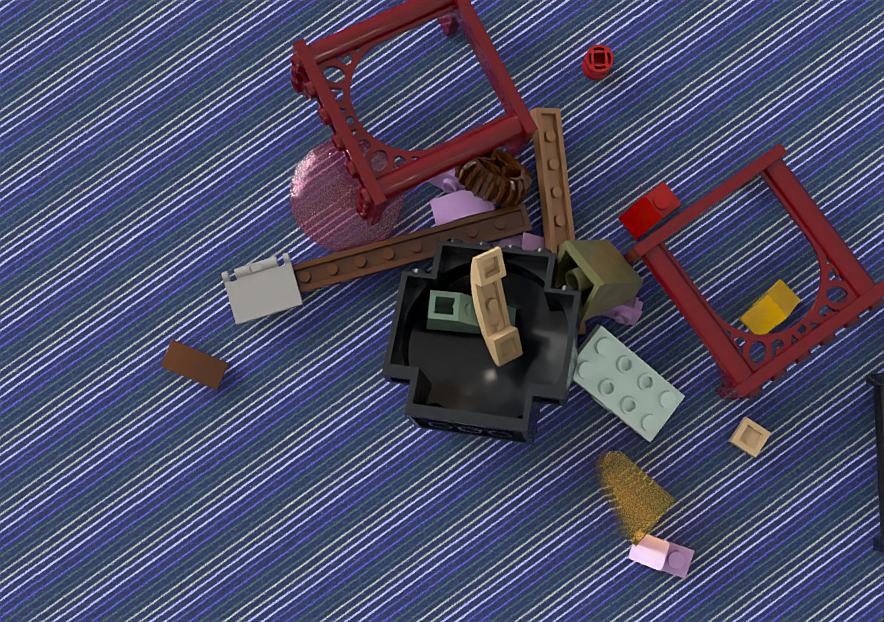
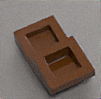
M172 339L160 366L217 390L229 363Z

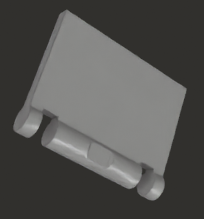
M288 252L282 254L285 265L279 267L277 257L274 256L235 268L234 273L237 280L232 282L228 271L221 273L236 325L304 305Z

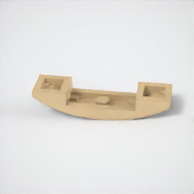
M497 246L472 258L471 290L482 335L495 364L500 367L523 355L518 328L511 326L501 281V278L506 276L501 248Z

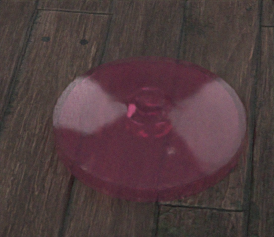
M332 140L318 145L307 153L294 171L289 194L290 205L296 222L312 241L333 251L342 252L382 241L394 229L400 218L404 204V194L384 208L379 223L370 226L367 220L362 221L355 207L358 204L357 197L360 185L356 178L353 180L350 178L344 163L347 160L343 152L338 153ZM362 141L359 146L363 145V155L365 157L371 148L368 142ZM377 152L372 156L371 167L373 170L381 171L386 167L388 161L386 154ZM394 163L393 170L397 169V166L395 165V163Z

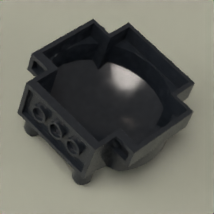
M453 238L447 239V241H437L431 274L422 269H412V272L402 271L382 376L391 383L410 385L404 415L416 428L534 445L541 405L551 404L567 407L570 384L578 360V331L583 306L581 291H577L576 288L571 286H560L559 289H556L555 284L559 263L556 253H552L551 250L536 248L534 251L523 250L516 245H506L505 248L500 247L506 270V276L501 278L506 305L516 308L515 327L518 328L523 355L499 367L495 364L482 334L426 329L430 290L457 292L472 296V258L495 247L487 242H476V245L465 244L462 240Z

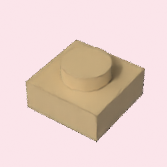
M743 417L728 442L751 457L756 458L771 432L749 418Z

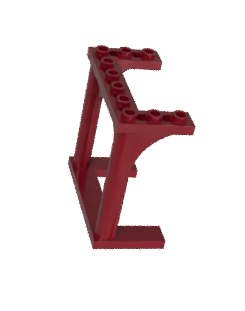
M409 0L309 45L306 44L304 39L293 43V55L290 56L293 65L290 67L292 77H290L291 84L297 94L302 93L305 101L316 99L320 107L317 109V113L324 126L329 125L334 134L331 136V140L338 153L343 152L347 160L344 163L350 178L352 180L356 178L360 185L357 197L358 204L355 207L361 220H367L370 226L379 223L384 208L409 190L502 145L505 146L508 154H512L513 158L521 155L538 129L470 0ZM436 18L446 37L456 33L460 25L506 114L440 145L425 150L407 151L396 149L383 144L371 136L359 122L351 102V80L360 60L375 46ZM347 56H350V64L346 65L342 62ZM328 68H337L344 73L345 79L341 82H332L324 76L323 72ZM331 90H341L344 97L340 100L335 99L337 94ZM352 118L354 120V123L349 125L347 124L346 119ZM362 141L368 142L371 148L365 157L363 155V145L359 146ZM377 152L385 153L388 160L386 167L381 171H375L371 167V158ZM394 158H402L405 163L397 164L398 168L393 170Z
M781 143L635 245L623 256L631 266L642 259L705 345L721 375L722 385L715 391L722 400L732 399L734 401L738 398L742 400L745 397L750 399L763 389L761 387L763 382L769 378L771 381L780 378L787 372L785 367L793 361L798 364L812 354L809 349L817 343L820 346L825 345L836 337L835 330L841 326L845 329L860 320L858 314L867 309L871 311L884 302L882 298L884 296V281L874 282L782 159L787 151ZM758 175H760L807 238L816 253L820 268L818 294L813 306L803 319L782 332L762 335L741 331L721 319L663 242ZM833 270L835 277L839 276L842 280L831 281L828 278L829 272ZM831 287H837L845 291L846 296L835 303L827 298L826 292ZM822 306H826L832 310L830 312L824 313L823 315L825 317H822L819 314V309ZM799 326H803L805 328L804 334H800L798 332ZM736 338H742L745 341L741 353L737 349L740 345L734 342ZM775 340H779L782 343V348L778 346L773 356L771 344ZM756 341L761 342L765 349L764 358L760 363L753 362L750 357V348Z

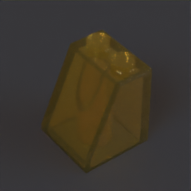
M615 450L611 452L605 451L595 462L597 466L594 471L595 477L622 537L637 546L676 500L624 453Z

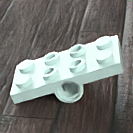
M597 324L578 349V360L572 380L587 391L599 405L616 415L646 441L651 442L685 396L601 325Z

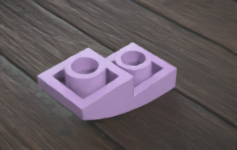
M465 189L430 201L436 226L496 210L495 205L491 202L483 201L478 196L474 197L471 191H466Z

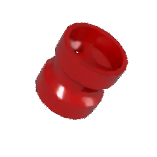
M600 44L589 48L582 63V70L585 76L596 81L606 77L614 60L612 51L607 46Z

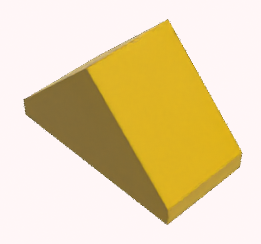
M779 279L738 319L753 334H767L789 317L800 299Z

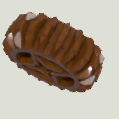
M494 149L454 169L458 183L465 186L466 191H471L474 197L478 196L483 201H489L493 205L500 204L502 207H506L507 205L515 206L520 204L531 188L532 179L531 173L527 171L528 168L522 165L520 160L513 158L512 154L505 153L503 149Z

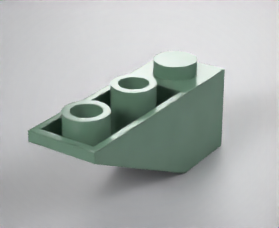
M430 290L426 329L482 334L474 308L473 297L457 292ZM507 306L511 326L515 327L516 308Z

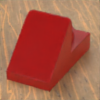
M663 182L618 217V220L631 236L637 240L678 208L681 202Z

